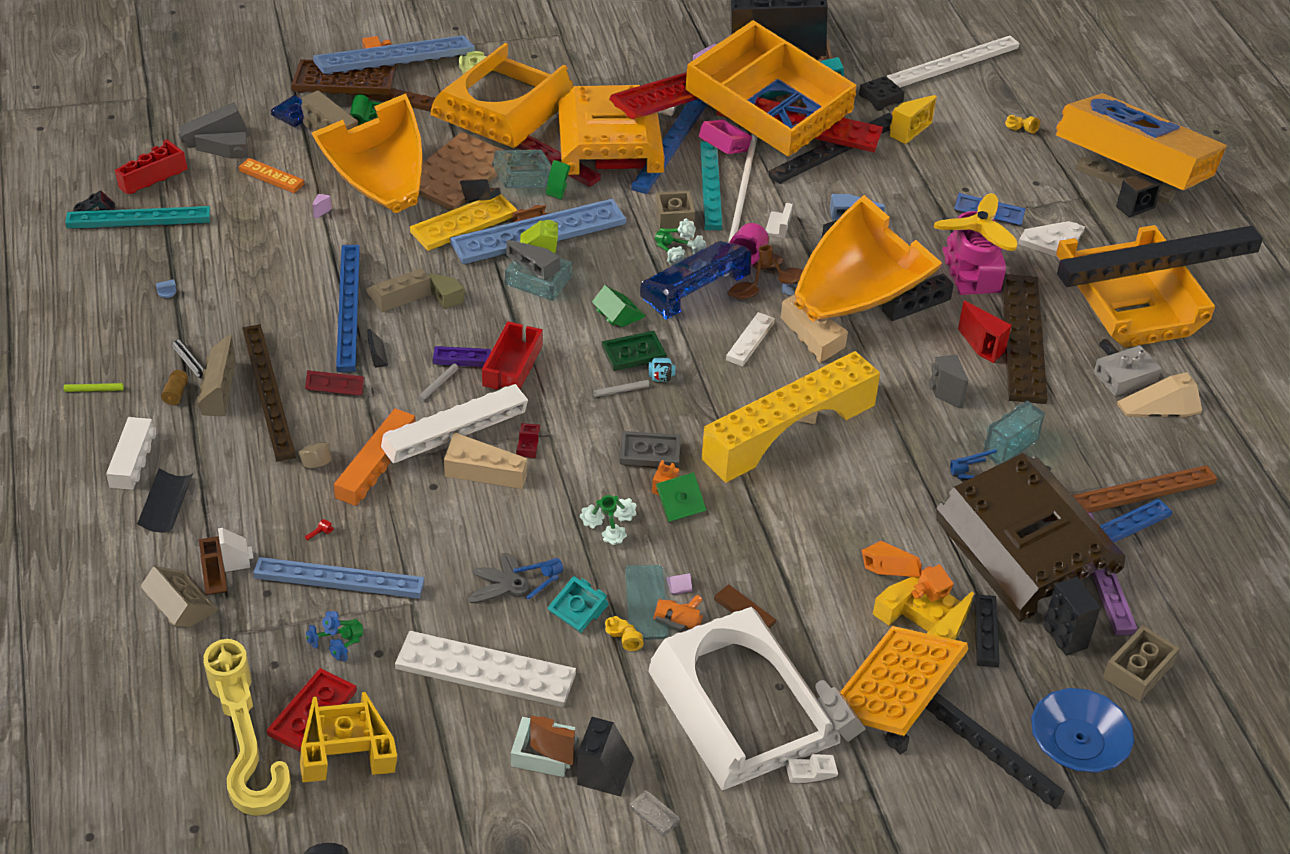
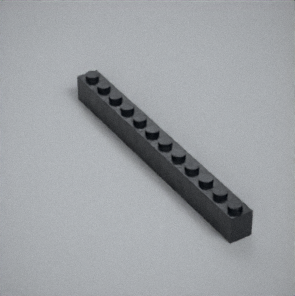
M1246 226L1060 260L1057 275L1067 288L1257 253L1260 250L1263 238L1253 226Z

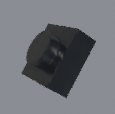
M887 732L885 740L892 749H895L901 755L907 751L910 737L907 734L903 736Z

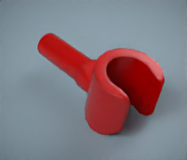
M322 519L318 524V528L304 537L308 541L321 532L330 534L334 528L331 526V522Z

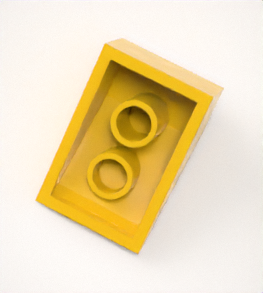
M932 95L903 102L898 107H895L892 111L893 118L890 125V137L907 144L933 122L937 96Z

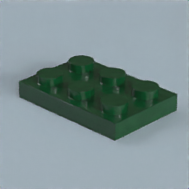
M655 331L602 341V349L613 371L649 364L654 358H667V354Z

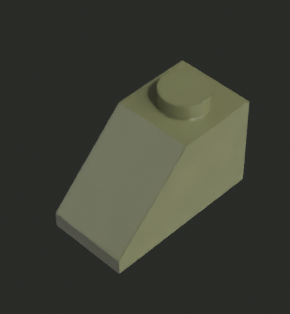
M432 273L428 274L431 292L444 309L464 303L465 288L462 284H459L456 278Z

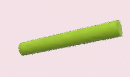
M64 384V392L124 391V384Z

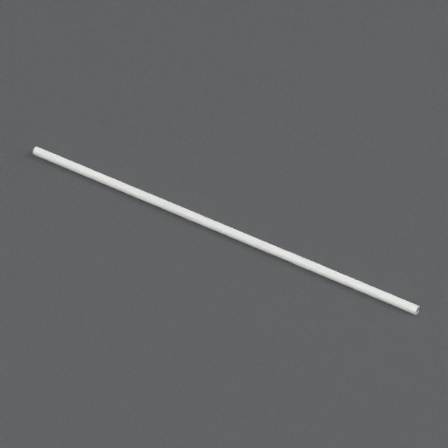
M753 133L751 134L752 140L748 148L729 241L739 228L758 138ZM728 246L722 270L723 276L729 275L732 256L728 252Z

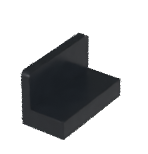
M487 179L460 181L465 200H491L501 194L499 187H489Z

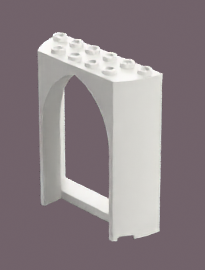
M752 607L733 612L731 615L714 619L712 622L695 626L693 629L676 633L666 638L651 658L648 672L722 791L783 767L788 759H802L840 743V734L761 616ZM733 643L758 652L768 659L779 671L818 731L745 760V754L698 681L695 671L698 657Z

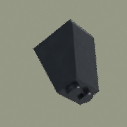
M591 717L578 751L577 785L621 797L634 762V757L614 722Z

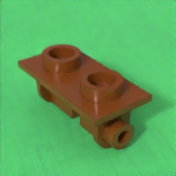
M535 205L526 210L519 209L513 213L511 221L518 222L548 214L544 213L546 205Z

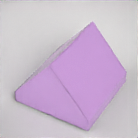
M690 574L667 577L666 580L672 595L692 592Z

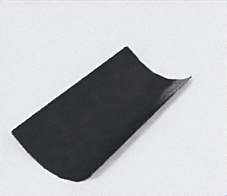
M159 468L137 524L153 532L163 533L172 530L193 473L186 476H176Z

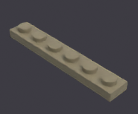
M1082 156L1075 168L1077 171L1120 187L1124 179L1135 176ZM1161 186L1157 201L1169 205L1176 191L1169 187Z

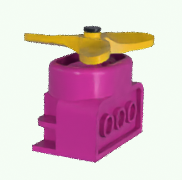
M993 193L987 194L981 200L978 211L965 212L956 219L940 220L934 223V228L954 230L947 238L948 247H943L942 250L945 255V263L949 266L950 276L954 279L959 295L1001 293L1006 271L1002 249L1015 251L1017 248L1015 237L994 220L998 208V198Z

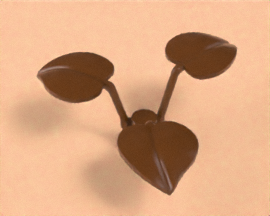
M762 245L758 248L760 259L754 263V268L757 269L755 282L753 284L750 282L737 283L730 288L727 294L738 299H747L758 294L759 288L756 286L758 285L760 270L776 268L778 273L781 274L778 276V280L784 284L798 283L803 270L792 267L782 271L779 267L783 263L782 257L773 253L771 245Z

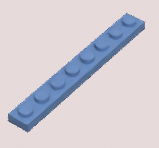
M259 557L253 572L255 579L419 599L421 598L425 583L424 577L262 557Z

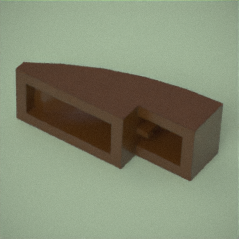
M219 536L198 539L205 594L212 595L227 592Z

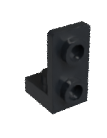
M100 190L97 193L91 194L86 200L78 202L74 206L73 212L91 211L97 206L100 211L115 210V203Z

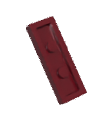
M307 370L305 389L363 396L365 377Z

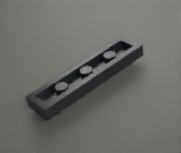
M975 594L977 666L998 667L1000 660L996 596Z

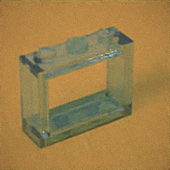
M542 150L495 151L492 166L505 188L547 187L552 166ZM509 166H537L538 169L511 170Z
M560 258V270L554 274L556 275L554 279L548 282L519 272L523 266L513 260L505 270V285L553 301L572 277L573 262Z

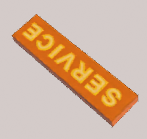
M248 158L239 166L240 172L292 193L297 192L305 185L304 179Z

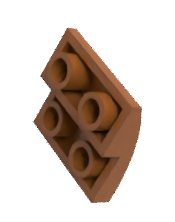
M531 716V747L550 759L573 765L575 759V730L554 727V719L544 716Z

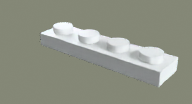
M758 312L726 355V361L743 367L773 326L775 318Z

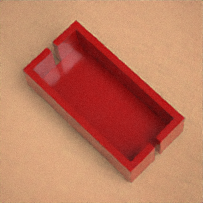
M507 321L482 368V386L499 390V388L516 384L521 390L543 347V329L526 326V342H524L523 325Z

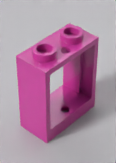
M725 120L704 121L700 128L699 137L726 154L747 152L752 140V136Z

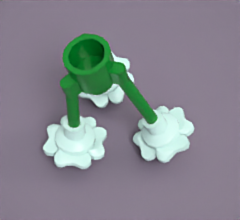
M687 218L684 221H680V227L671 229L660 228L655 234L657 247L667 252V262L671 266L682 263L685 253L681 246L673 247L672 249L666 247L672 242L688 245V247L692 248L694 256H699L706 248V242L703 240L702 235H697L694 241L690 240V238L694 237L696 228L694 222L689 221ZM671 232L681 233L680 237L686 240L673 238Z
M605 495L601 500L596 501L595 507L591 504L586 508H582L580 518L583 520L584 526H590L593 529L598 525H602V520L604 519L602 513L608 515L610 526H607L606 530L602 532L603 541L609 542L611 545L621 544L623 539L627 537L624 527H619L615 524L614 516L618 517L620 522L624 520L631 521L632 516L637 514L635 510L637 505L632 503L630 498L624 500L619 499L618 496Z

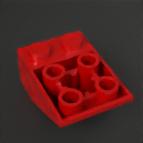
M963 301L958 330L979 356L995 363L1006 352L1012 325L967 301Z

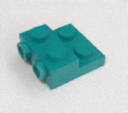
M573 576L547 609L581 634L592 619L597 620L609 603L604 592L599 589L595 591L591 588V584L583 578L579 580Z

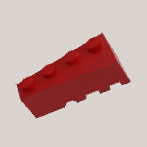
M167 139L163 141L162 146H154L151 148L152 152L148 154L143 153L138 156V160H131L114 170L119 189L126 194H132L139 189L149 187L156 182L164 181L168 177L182 173L188 169L184 151Z

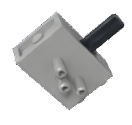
M1103 339L1099 343V346L1108 356L1097 359L1094 374L1114 396L1158 382L1162 368L1141 346L1119 352L1107 339Z

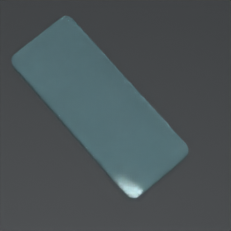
M626 566L628 622L635 627L636 631L643 635V640L666 639L668 637V626L653 620L659 598L665 600L662 566Z

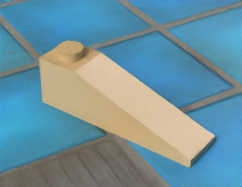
M1187 372L1165 378L1117 401L1118 407L1126 417H1149L1150 414H1161V417H1168V414H1178V417H1188L1202 413L1197 384Z

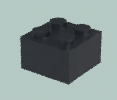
M1144 173L1124 179L1116 207L1129 218L1154 209L1163 181Z

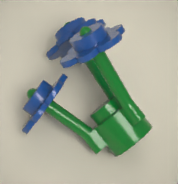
M327 611L326 617L322 619V626L325 628V632L317 633L315 625H309V631H306L307 642L317 649L319 637L341 633V636L349 641L343 644L340 639H332L329 650L333 657L345 662L348 659L347 647L360 642L359 638L363 636V626L357 619L338 620L339 615L337 611Z

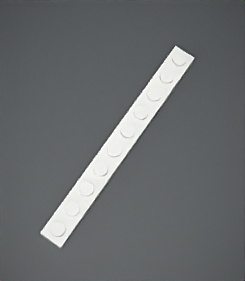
M1007 36L887 75V77L897 86L903 87L1018 49L1019 42L1011 36Z

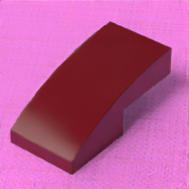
M521 423L516 455L536 458L541 424Z

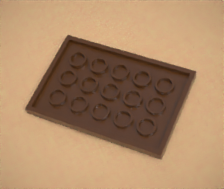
M300 59L291 84V90L297 93L315 92L318 90L321 93L329 92L330 94L345 93L353 95L356 93L365 96L371 94L386 96L390 95L396 64L393 66L382 65L378 68L367 67L363 70L353 69L348 72L339 71L333 74H323L314 63V60Z

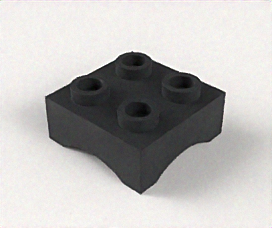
M887 76L860 84L859 95L862 98L868 99L877 111L893 103H903L905 91Z

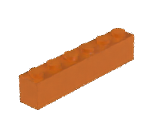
M394 408L333 484L336 499L357 506L360 500L365 498L367 491L376 484L378 477L386 471L387 466L391 462L381 448L383 434L390 430L401 428L406 424L416 422L415 415Z

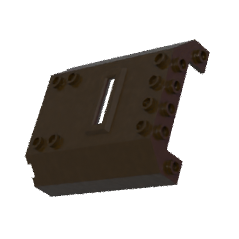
M1021 453L953 487L949 492L951 495L945 503L941 502L936 508L937 522L1019 622L1030 619L1037 613L1038 601L1052 596L1055 584L1075 577L1085 579L1089 574L1104 568V574L1108 577L1113 573L1117 574L1122 571L1125 565L1126 555L1044 463L1035 456L1031 458L1027 454ZM1053 514L1058 519L1023 538L1017 534V532Z

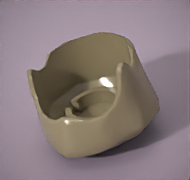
M318 442L300 450L299 456L303 467L316 468L330 463V444Z

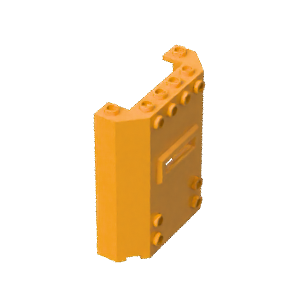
M640 85L574 86L564 98L562 97L558 101L561 162L571 166L568 175L579 174V159L647 158V173H664V152L658 112L633 120L628 118L626 113L616 108L609 100L611 94Z
M1152 225L1140 227L1136 241L1076 251L1078 246L1076 238L1060 240L1056 255L1059 260L1167 240L1158 228ZM1186 266L1078 285V288L1111 337L1124 348L1189 337L1211 320L1215 309L1213 302ZM1148 303L1150 305L1149 307L1131 309L1117 312L1115 310L1116 308L1134 306Z

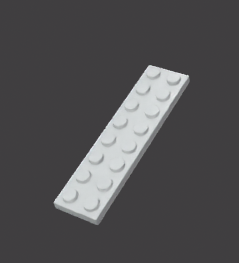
M409 631L395 662V669L563 708L576 674V668L414 631Z

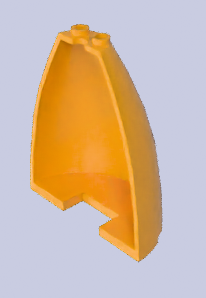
M406 94L374 106L378 118L350 130H347L344 121L341 120L312 132L319 148L339 175L359 193L375 203L392 210L393 213H398L418 203L417 198L422 179L423 153L421 136L413 109Z
M863 195L824 234L812 252L795 290L796 300L794 304L799 310H803L813 322L818 319L862 312L884 304L914 288L937 272L942 262L917 240L912 242L910 246L888 227L890 217Z

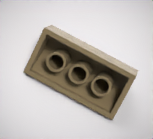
M227 335L210 350V355L206 357L207 369L203 370L204 382L200 383L201 396L197 397V407L201 409V414L204 416H225L236 365L232 335Z

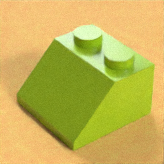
M540 220L521 233L520 243L546 248L556 254L558 240L557 222L553 220Z

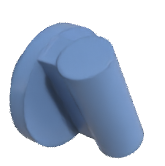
M174 279L156 283L157 292L160 297L170 298L175 295L176 285Z

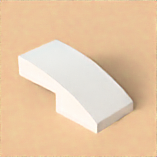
M812 754L809 760L788 759L785 764L790 783L815 782L838 775L833 755Z

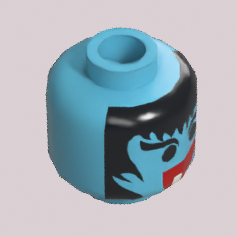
M654 358L652 362H649V377H652V381L669 382L671 377L675 376L676 366L672 365L670 358Z

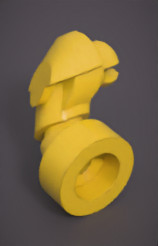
M1009 115L1005 124L1007 128L1014 131L1024 126L1026 132L1034 134L1039 130L1040 120L1033 116L1024 119Z
M617 616L610 617L605 621V630L613 637L622 636V647L625 650L637 651L643 647V635L636 631L635 627L628 621Z

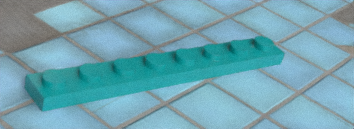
M701 141L704 229L722 231L718 150L707 141Z
M210 206L67 212L65 224L66 229L208 223L210 222L211 209Z

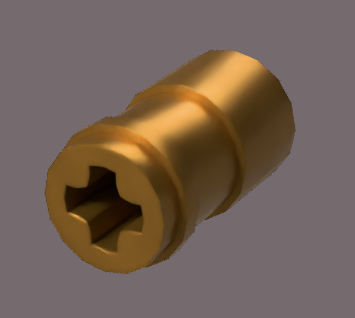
M174 370L170 374L168 383H166L161 394V399L166 404L177 405L180 402L184 388L188 383L187 373L182 370Z

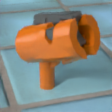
M696 595L689 604L682 605L677 604L676 601L659 598L653 620L678 631H682L684 628L693 629L695 626L701 625L703 615H700V610L696 609L702 602V598Z

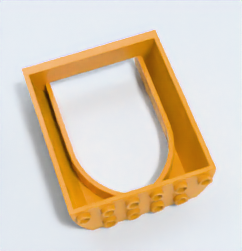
M504 43L442 90L432 104L430 115L515 148L528 135H531L558 112V101L562 97L564 98L574 85L566 71L568 69L566 65H562L552 74H548L507 58L508 44ZM492 70L535 86L534 89L519 98L502 102L478 101L467 91Z

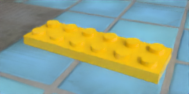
M500 194L491 200H478L410 226V233L429 251L450 243L451 237L480 231L509 220L517 209Z

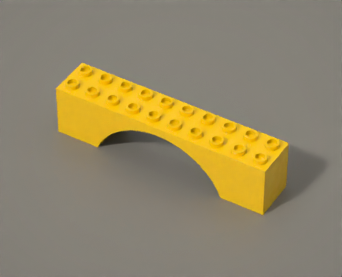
M854 351L704 426L702 460L727 483L757 467L763 454L773 441L789 426L806 415L830 409L835 410L841 417L848 420L875 406L880 372Z

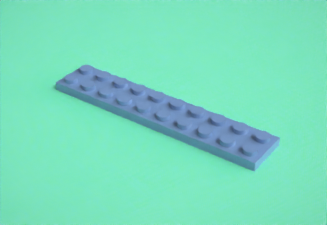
M462 35L313 55V60L323 74H333L334 72H348L353 69L363 70L367 67L393 66L396 63L423 62L425 59L451 58L455 55L468 54L467 52L475 51V46Z
M608 199L451 237L450 242L461 263L466 264L507 254L506 241L520 242L521 233L540 220H553L558 223L557 241L624 225L626 224V218L615 201Z

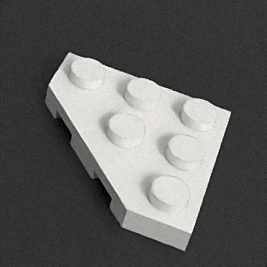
M1067 221L1025 229L1018 244L1057 257L1056 252L1059 241L1076 238L1079 241L1085 226Z

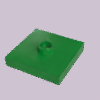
M694 472L656 484L668 522L706 511Z

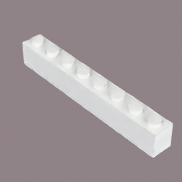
M516 384L504 387L483 397L456 405L446 411H440L427 418L424 417L417 422L406 424L396 430H390L383 434L381 448L394 464L450 442L454 432L466 436L525 413L528 399Z

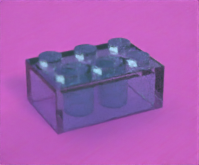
M1027 400L1023 404L1017 405L1010 413L1004 414L997 422H992L987 429L988 434L984 442L983 452L997 449V453L986 457L999 465L1017 456L1037 442L1045 412Z

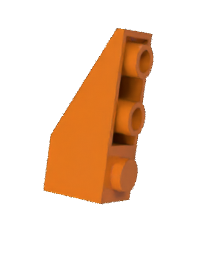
M879 541L862 550L865 569L876 574L909 577L921 576L922 563L919 557L888 543Z

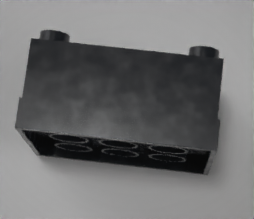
M729 0L731 35L751 21H755L816 60L819 59V56H826L827 0Z

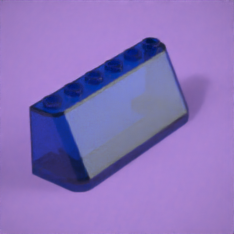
M724 241L715 242L709 247L644 280L640 286V297L667 320L681 312V298L731 271H733V278L736 281L750 275L751 251L745 246Z

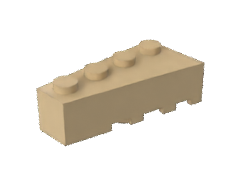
M795 294L782 302L781 319L793 332L798 334V339L801 342H805L810 353H814L817 356L816 360L819 363H822L846 347L848 331L832 319L825 318L814 322L811 321L803 310H799L795 306Z
M454 432L444 458L445 477L523 489L527 477V458Z

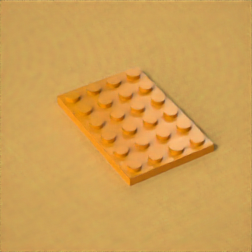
M892 626L840 693L846 698L863 725L905 736L966 654L968 645L966 642Z

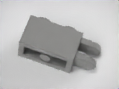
M823 680L816 683L815 688L820 696L817 699L836 730L847 742L866 729L846 698L835 686L831 688Z

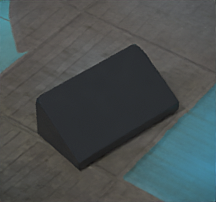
M368 329V345L373 366L375 368L388 366L383 341L371 329Z

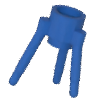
M997 449L951 460V474L953 476L958 475V479H971L975 477L974 475L965 474V472H969L968 464L986 461L984 456L997 453Z
M553 558L545 562L513 570L516 573L541 568L543 575L550 577L527 595V599L532 598L551 582L559 579L558 574L563 572V564L559 558Z

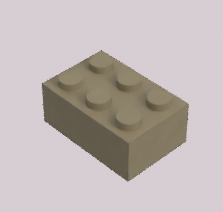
M1142 625L1108 661L1103 678L1140 702L1174 665L1180 648Z

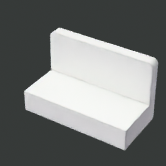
M786 203L783 213L771 212L766 227L769 236L786 237L793 204Z

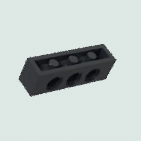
M944 273L926 279L914 288L884 303L882 311L891 321H895L951 300L954 283Z

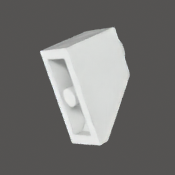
M218 528L225 572L250 568L249 559H253L252 546L247 547L246 538L224 528Z

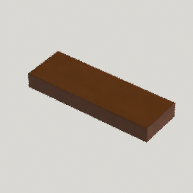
M729 584L714 597L717 603L731 613L752 607L758 612L768 628H771L776 623L775 618Z

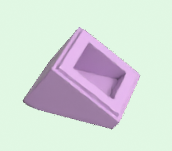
M318 194L312 204L314 218H318L332 209L331 197L329 195Z

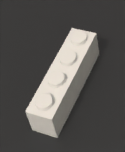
M128 417L106 473L109 488L133 490L136 482H139L141 468L146 463V454L150 453L151 441L156 437V428L153 427L152 419Z

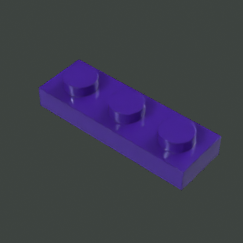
M435 346L433 364L483 367L491 353V349Z

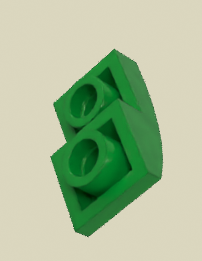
M553 160L546 195L562 200L567 187L566 179L571 168L570 165Z

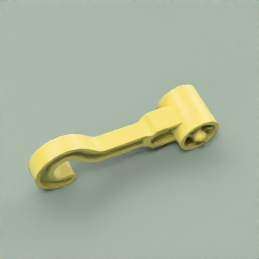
M231 639L219 640L212 643L206 649L203 658L209 687L212 693L220 698L224 714L232 718L240 746L239 755L227 776L228 794L233 805L241 812L253 816L267 815L279 809L288 799L291 791L289 769L285 762H275L271 766L272 781L267 788L261 791H253L246 787L247 781L254 773L259 762L257 740L249 715V710L253 707L249 690L251 672L247 653L243 645Z

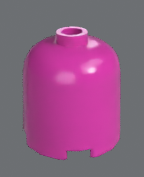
M756 223L743 225L728 243L729 255L733 256L740 265L752 266L760 259L758 248L769 244L767 231Z

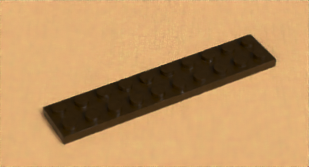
M1005 274L1002 285L1003 317L1005 322L1012 325L1006 347L1009 401L1047 404L1048 396L1038 277Z

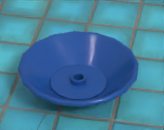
M1066 688L1051 692L1037 703L1031 716L1032 734L1041 750L1056 763L1075 771L1098 773L1116 768L1129 757L1134 744L1133 727L1123 709L1108 697L1088 689Z

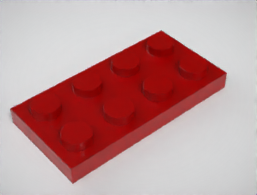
M319 668L266 730L267 736L301 752L313 697H317L318 707L347 704L357 692V686Z

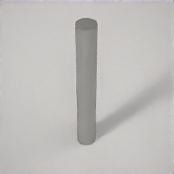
M452 364L418 395V400L420 402L426 400L459 369L458 366Z
M648 380L593 390V395L596 398L648 388L650 385Z

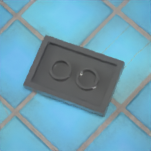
M622 431L620 464L658 467L661 460H664L665 465L670 466L671 463H674L675 468H679L681 435Z

